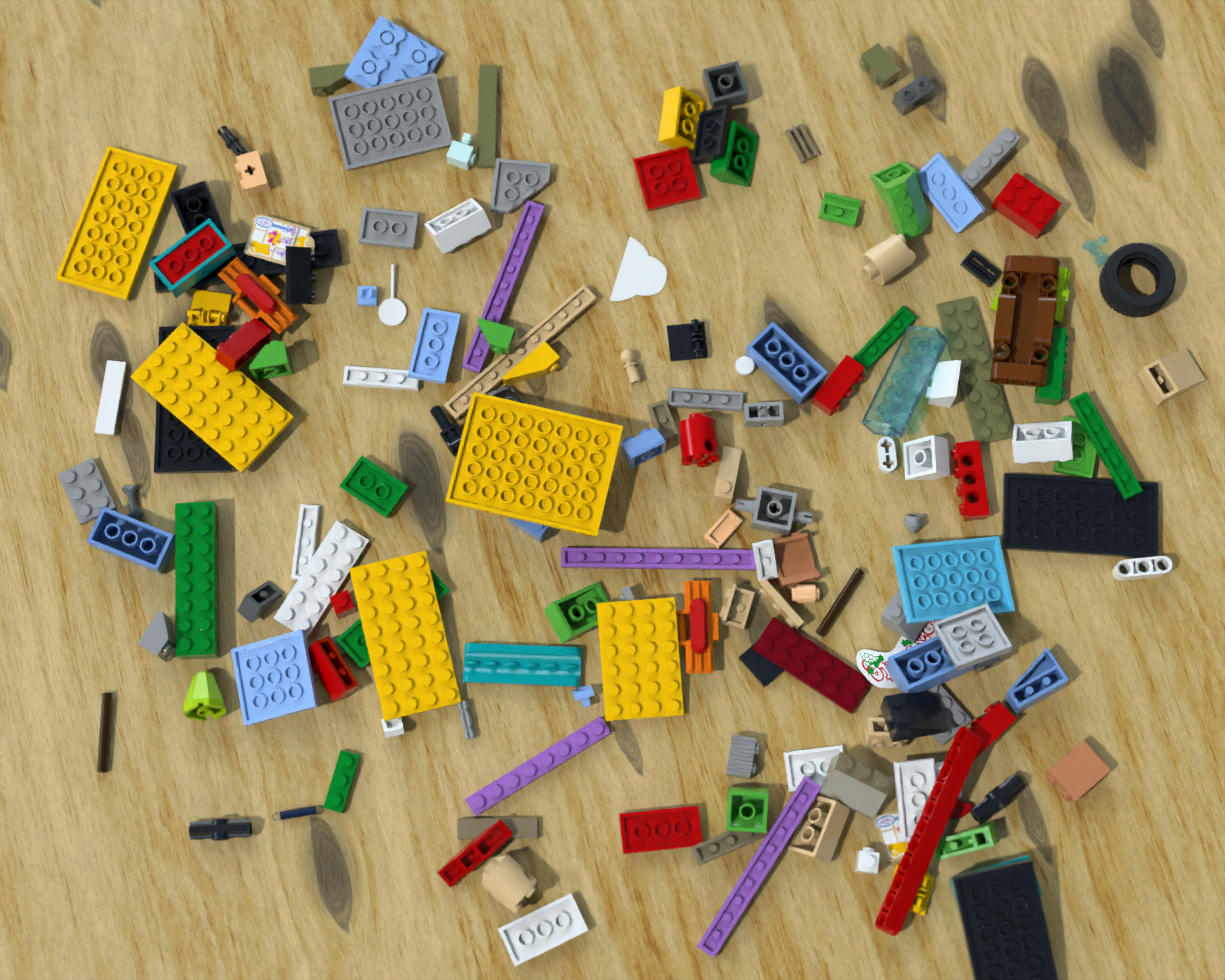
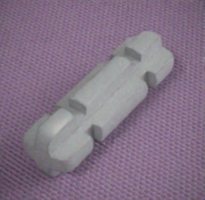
M461 701L458 703V709L461 711L460 717L463 729H465V738L470 740L475 738L476 734L472 728L474 726L471 713L468 711L470 709L467 701Z

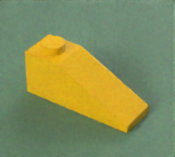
M544 341L502 377L503 383L509 385L544 376L549 372L553 373L560 366V357Z

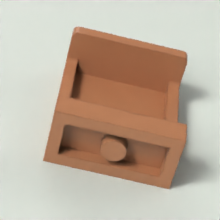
M798 531L792 533L790 537L777 536L772 539L780 589L796 586V584L818 581L820 575L815 567L808 542V533Z
M1082 740L1053 767L1047 770L1045 774L1047 775L1046 779L1052 786H1057L1061 791L1060 795L1063 799L1073 803L1111 770L1090 746Z

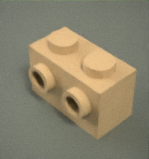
M868 717L864 728L866 746H872L873 748H901L906 746L908 740L892 742L884 718Z

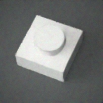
M401 717L387 721L381 719L385 738L405 734Z

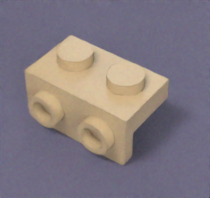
M733 584L732 589L727 588L724 599H727L728 602L726 607L722 606L719 617L722 618L721 624L744 630L755 592L736 587L737 585Z

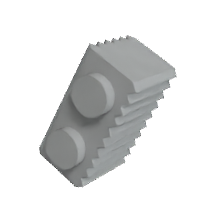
M732 735L726 776L750 779V776L755 774L756 763H753V757L758 755L759 744H756V738Z

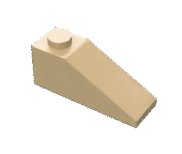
M723 447L712 501L731 505L742 454L741 449Z

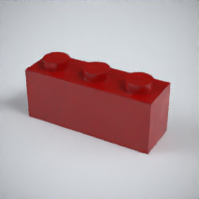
M254 317L250 322H245L238 332H233L226 342H221L218 345L216 361L234 373L270 342L272 330Z
M846 355L815 394L811 403L829 416L833 411L837 413L842 406L841 401L843 398H848L853 392V385L855 383L859 384L864 378L863 372L865 367Z
M329 636L315 641L308 648L311 666L333 702L348 697L359 686V683Z
M1000 702L996 705L991 703L984 710L986 715L982 719L978 716L970 724L972 726L970 730L982 736V743L975 759L1016 720Z

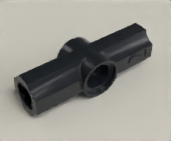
M1014 773L1000 786H996L985 796V799L969 811L971 816L980 825L983 824L995 812H999L1009 804L1011 799L1026 787L1024 781Z
M212 819V821L190 822L189 825L191 840L212 839L221 841L230 840V838L251 837L252 834L250 819Z

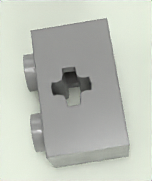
M783 401L744 403V428L782 426L784 421Z

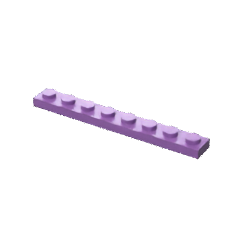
M600 716L465 800L476 817L607 737L611 732Z

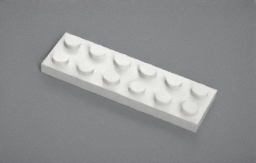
M336 520L273 619L292 631L305 630L307 639L330 604L331 600L329 597L337 593L350 572L349 568H353L369 540Z

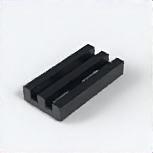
M974 250L960 264L989 288L1002 273ZM971 257L975 258L978 262H980L983 266H985L995 275L993 276L992 274H990L987 270H985L984 267H982L973 259H971Z

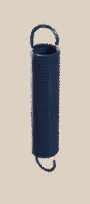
M311 806L280 812V819L278 820L317 815L316 807Z

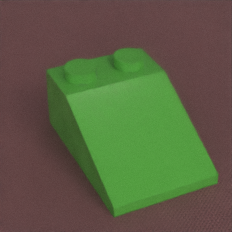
M596 582L552 602L544 609V612L561 643L564 644L597 627V603L609 602L599 582Z

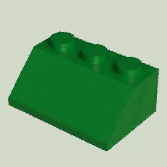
M737 121L729 122L724 157L712 160L709 175L723 183L745 187L750 186L759 136Z

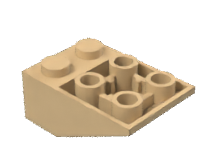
M1186 348L1150 363L1137 374L1157 406L1206 380Z

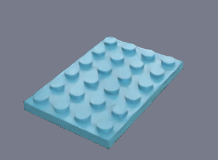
M999 536L901 545L891 548L907 624L940 621L986 603L993 614L1012 613L1015 611Z

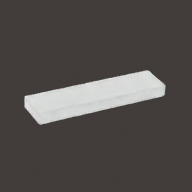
M107 360L95 427L96 434L115 436L127 369L126 362Z
M345 366L343 385L419 391L420 380L408 378L409 370Z
M300 504L291 580L297 581L315 554L320 506Z

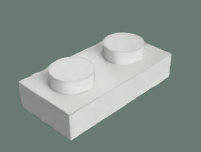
M769 539L752 543L758 580L761 582L765 578L766 580L777 578L778 573L773 541Z

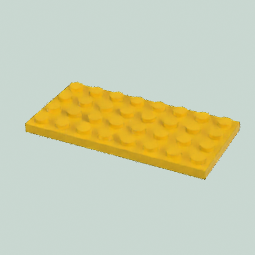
M108 146L57 273L56 280L128 301L179 169L178 166Z
M182 322L130 377L243 474L295 418L240 370L237 369L233 373L216 361L217 351Z
M426 551L349 568L384 721L460 703V694Z

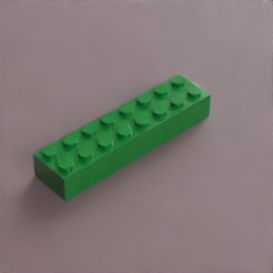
M214 501L175 503V654L180 660L219 658L218 506Z

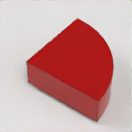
M957 800L949 819L964 817L969 813L973 805Z

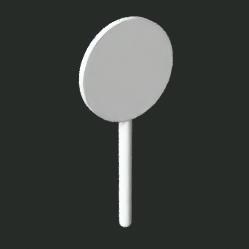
M394 264L391 265V298L383 301L378 309L380 320L388 326H396L403 322L406 317L405 305L400 300L394 298Z

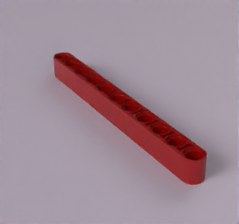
M965 726L961 727L954 737L876 917L875 927L889 935L896 936L902 929L982 743V736Z

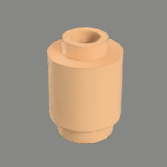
M796 584V586H791V600L796 601V603H815L816 599H819V588H815V584Z

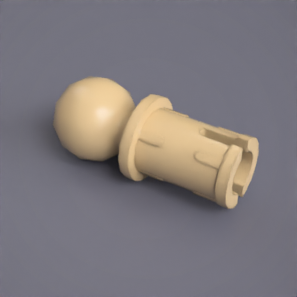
M629 349L622 351L620 359L626 364L623 368L627 371L630 384L640 383L642 379L637 369L638 363L633 362L635 359L634 352Z

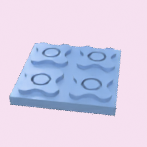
M380 15L344 73V76L362 88L368 89L431 74L441 59L443 52Z
M301 629L231 649L244 726L319 707L305 630Z

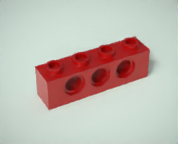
M979 441L957 442L953 449H951L952 460H955L956 467H954V477L958 479L959 485L956 486L957 497L961 499V504H959L960 516H963L964 521L987 519L990 512ZM962 460H969L971 462V466L964 465ZM965 478H971L974 484H967ZM968 496L975 497L977 502H969Z

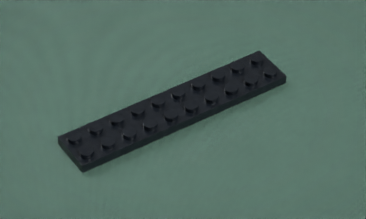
M337 229L310 232L309 236L314 240V252L316 255V261L312 263V270L342 266ZM247 242L231 244L236 254L189 289L225 284L218 276V273L236 257L258 278L262 274L266 277L286 274V266L245 254L244 249ZM154 272L156 293L170 292Z

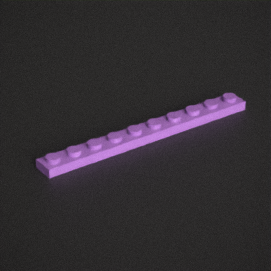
M527 200L481 316L482 319L500 324L545 206ZM477 326L462 364V369L477 374L481 373L490 350L479 326Z
M561 547V568L755 570L753 550Z
M806 776L803 777L699 941L698 948L713 958L715 957L821 789L819 784Z

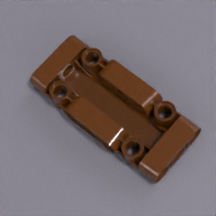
M1019 255L1005 257L993 338L994 348L990 375L992 383L1030 387H1044L1046 385L1049 353L1052 348L1060 260L1050 257ZM1009 282L1015 283L1014 286H1006ZM1046 285L1053 286L1051 289H1045L1044 287ZM1000 352L1006 353L1004 357L997 356ZM1038 355L1045 356L1042 360H1037L1035 357Z

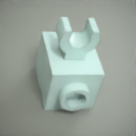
M464 133L461 143L452 141L446 156L448 164L465 170H469L470 165H474L476 154L474 153V147L470 146L472 142L471 134Z

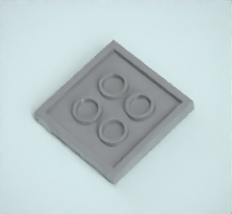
M987 603L932 623L937 637L957 671L1013 651L1010 641Z

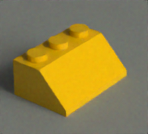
M682 86L666 90L664 93L659 142L670 148L687 146V150H694L699 114L704 111L705 99Z

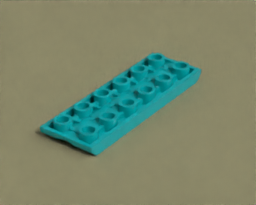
M465 643L463 683L580 687L582 648Z

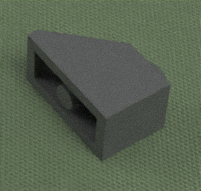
M268 580L246 594L237 611L252 623L262 617L283 592Z

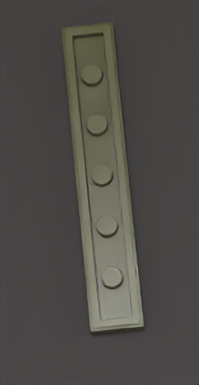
M479 65L477 168H495L497 65Z

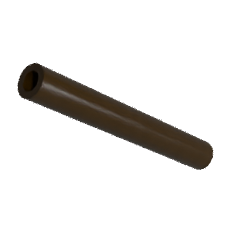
M855 569L815 631L821 637L825 636L864 575L861 569Z
M102 693L97 772L107 773L112 693Z

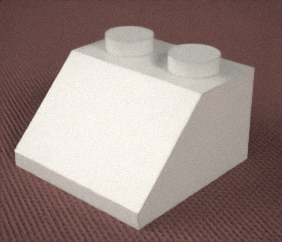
M960 360L935 363L933 369H929L928 380H931L930 386H927L925 397L928 398V404L951 407L957 394L961 366Z
M932 435L903 443L905 480H935L950 476L948 439Z

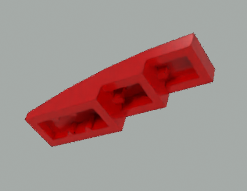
M499 819L465 846L436 873L451 888L465 874L468 875L480 862L485 861L513 833Z

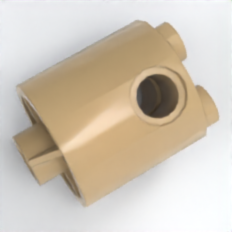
M890 234L883 241L877 243L860 256L862 273L868 280L878 285H884L913 264L916 255L905 244L906 240L903 235Z
M509 854L493 858L483 870L481 885L514 913L521 909L528 901L527 898L540 887L538 880Z

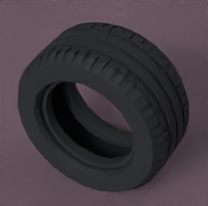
M1138 242L1121 246L1108 258L1100 273L1099 288L1104 301L1114 311L1127 317H1145L1155 313L1165 304L1175 287L1176 275L1174 266L1170 262L1171 260L1164 252H1161L1157 247H1153V245ZM1130 264L1141 265L1148 269L1156 283L1155 292L1147 296H1136L1127 292L1120 283L1119 269Z

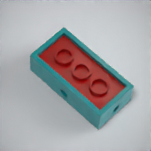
M209 218L152 260L149 265L174 297L177 298L236 254L231 243Z

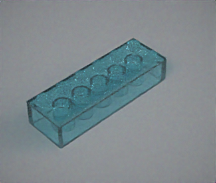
M907 327L861 422L873 434L897 438L903 437L949 341L937 328Z

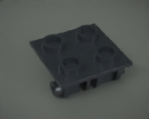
M693 319L688 324L667 325L671 362L708 358L704 322Z

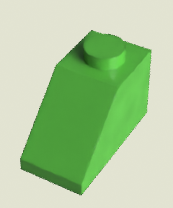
M478 318L479 329L490 349L498 355H509L516 335L515 328Z

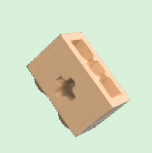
M258 150L236 156L238 163L235 166L238 175L242 174L243 180H240L243 191L247 190L249 196L269 191V183Z

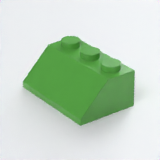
M914 171L880 186L897 235L901 234L907 240L922 233L928 227L931 219Z

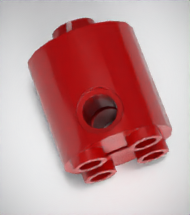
M693 413L689 415V418L679 422L681 461L683 466L697 464V467L702 468L707 467L708 463L720 461L716 419L708 417L704 413Z

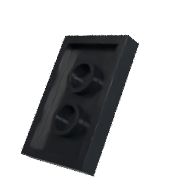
M726 104L700 112L692 162L696 165L724 157L732 109L729 105Z

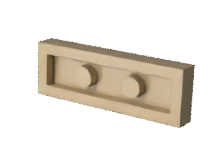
M766 578L760 582L758 586L760 589L759 593L764 599L768 598L773 603L771 606L778 614L782 613L786 618V624L790 628L794 627L796 630L802 627L804 621Z

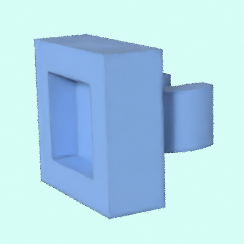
M358 286V306H377V286Z
M591 684L572 690L575 701L581 700L583 708L591 706L589 697L594 696Z

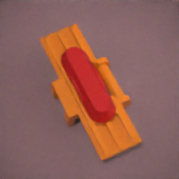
M236 257L218 273V276L237 293L232 302L235 305L238 304L252 319L255 317L260 322L262 320L267 322L279 335L298 318V315L280 299L283 293L265 275L262 274L258 278L239 258ZM246 296L260 308L258 312H255L243 300Z
M711 580L684 581L685 610L676 611V616H678L679 647H686V674L714 673L713 641L720 642V635L718 630L719 614L712 613ZM685 616H690L691 640H686Z

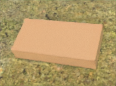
M728 508L703 538L718 550L743 520Z

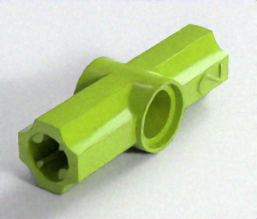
M1065 267L1059 268L1054 325L1061 324L1064 307L1069 297L1068 286L1071 270Z

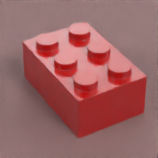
M1016 172L995 198L991 208L1037 239L1058 212L1062 203Z

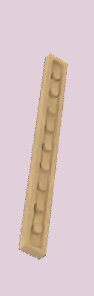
M582 285L511 347L509 355L503 354L447 401L443 405L444 408L457 421L469 410L473 392L487 395L503 381L502 377L544 341L547 343L595 302L596 296L585 285Z

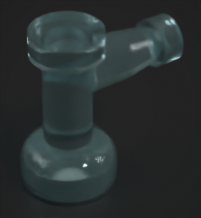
M1101 236L1094 242L1089 239L1082 245V248L1084 250L1087 249L1095 258L1094 262L1098 267L1103 265L1109 258L1106 253H1100L1097 248L1107 242L1105 236Z

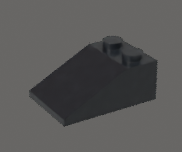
M207 180L169 193L186 235L209 218L221 233L225 234Z
M911 693L884 696L880 709L892 742L949 732L937 696Z

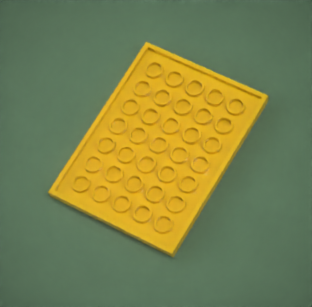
M473 392L445 503L597 538L623 426Z

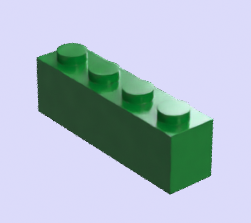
M1054 327L1046 385L1044 387H1035L1034 403L1057 406L1064 398L1065 390L1062 389V382L1066 378V371H1063V367L1067 362V353H1065V346L1068 345L1069 335H1066L1067 328ZM1038 355V360L1045 358L1043 355Z

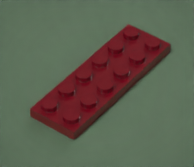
M775 617L771 619L753 647L754 651L849 714L853 713L871 684L864 675Z

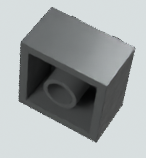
M738 61L703 69L702 81L711 109L726 104L732 107L747 103L748 90Z

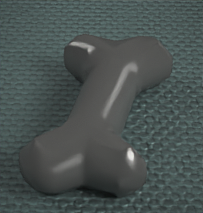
M135 484L130 487L128 485L122 487V491L128 496L130 512L127 516L142 518L144 513L138 508L135 492L139 487Z

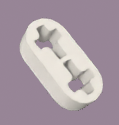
M885 436L877 444V455L880 470L883 473L889 474L897 466L894 440ZM884 442L890 445L888 453H885V448L881 447ZM886 457H888L889 463L893 464L889 469L886 465H883L886 462Z

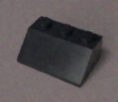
M286 246V304L313 305V301H316V290L312 289V282L316 281V272L312 271V263H315L316 255L315 252H312L311 247Z

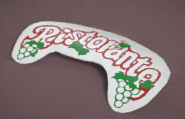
M937 621L927 622L914 643L902 636L897 642L896 647L890 652L883 653L867 649L859 651L856 656L858 668L869 682L880 688H897L886 669L888 657L936 637L937 635L932 623Z

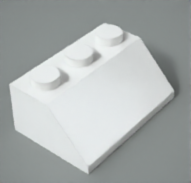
M473 198L424 224L436 246L443 254L455 250V247L470 242L475 236L483 235L488 229L492 228L484 209Z
M1072 421L1014 424L1012 439L1014 463L1027 464L1029 462L1045 463L1057 460L1062 462L1073 460Z

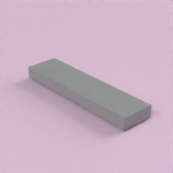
M668 387L667 405L671 408L743 412L744 392Z

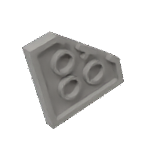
M496 158L490 212L509 214L548 185L551 163Z

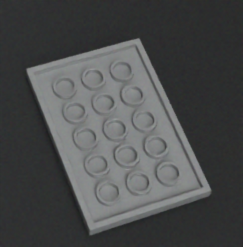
M436 73L328 98L346 171L451 146L452 137Z

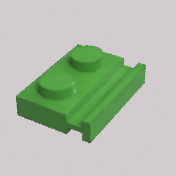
M825 192L818 219L854 228L861 201Z

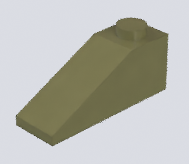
M350 63L309 68L313 96L323 97L327 94H332L350 83L351 81L344 76Z

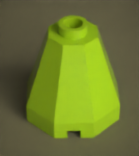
M199 671L192 678L183 705L184 714H186L187 719L206 721V716H212V720L227 713L226 704L214 675L209 671Z

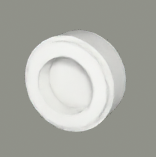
M742 356L736 361L735 370L741 376H748L754 370V362L750 357Z

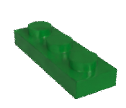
M340 751L324 802V809L343 814L360 755Z

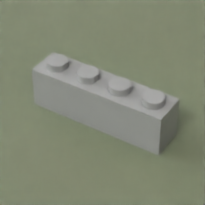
M1006 127L960 174V177L972 192L1017 147L1021 138L1010 128Z

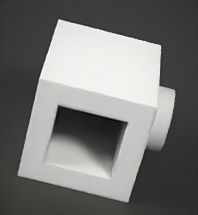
M863 847L862 850H859L856 854L855 872L871 875L877 874L880 853H876L873 848Z

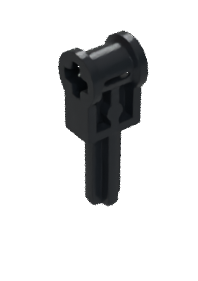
M439 405L434 406L430 413L442 430L440 432L442 440L452 456L456 457L462 432L456 423L451 425Z

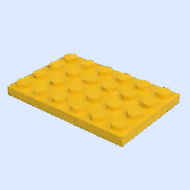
M675 597L597 603L605 721L684 715Z

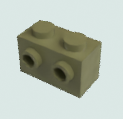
M879 43L861 54L859 61L861 69L869 74L873 84L878 85L880 89H883L899 77L901 69Z

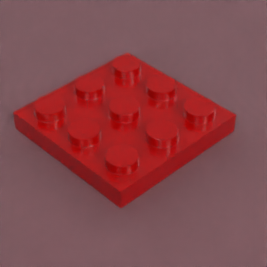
M687 146L633 159L647 211L701 199Z

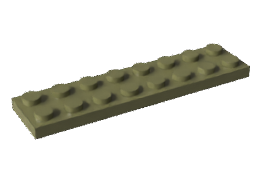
M970 296L937 304L936 309L951 360L961 361L958 384L974 440L979 441L980 445L1013 438V429L1000 385L990 381L992 358L974 297Z

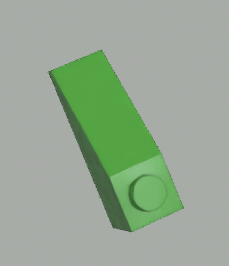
M994 822L941 837L935 850L937 859L941 860L995 846L999 842Z

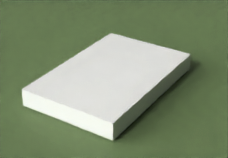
M843 745L784 752L789 792L796 790L804 776L822 786L831 759L839 752L844 753Z

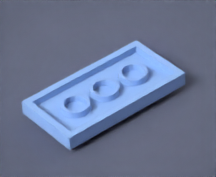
M942 152L936 154L918 172L923 191L956 234L961 233L986 210Z
M424 308L408 378L446 384L461 314Z

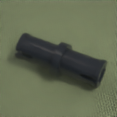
M227 126L221 127L225 133L218 129L217 134L226 143V147L231 149L236 156L241 155V153H248L239 143L238 137L234 136Z

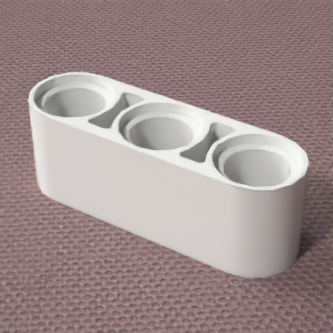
M1166 556L1126 559L1113 567L1112 574L1119 581L1162 577L1171 570L1172 561ZM1158 562L1165 566V570L1158 568ZM1138 565H1143L1146 568V572H1141ZM1119 567H1124L1127 570V574H1122Z

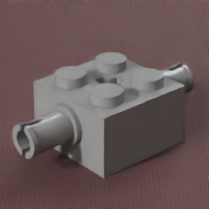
M759 486L756 500L749 501L739 498L736 500L735 510L752 513L751 528L789 536L791 525L794 521L811 525L813 516L812 512L796 510L797 493ZM772 508L776 509V514L772 513Z

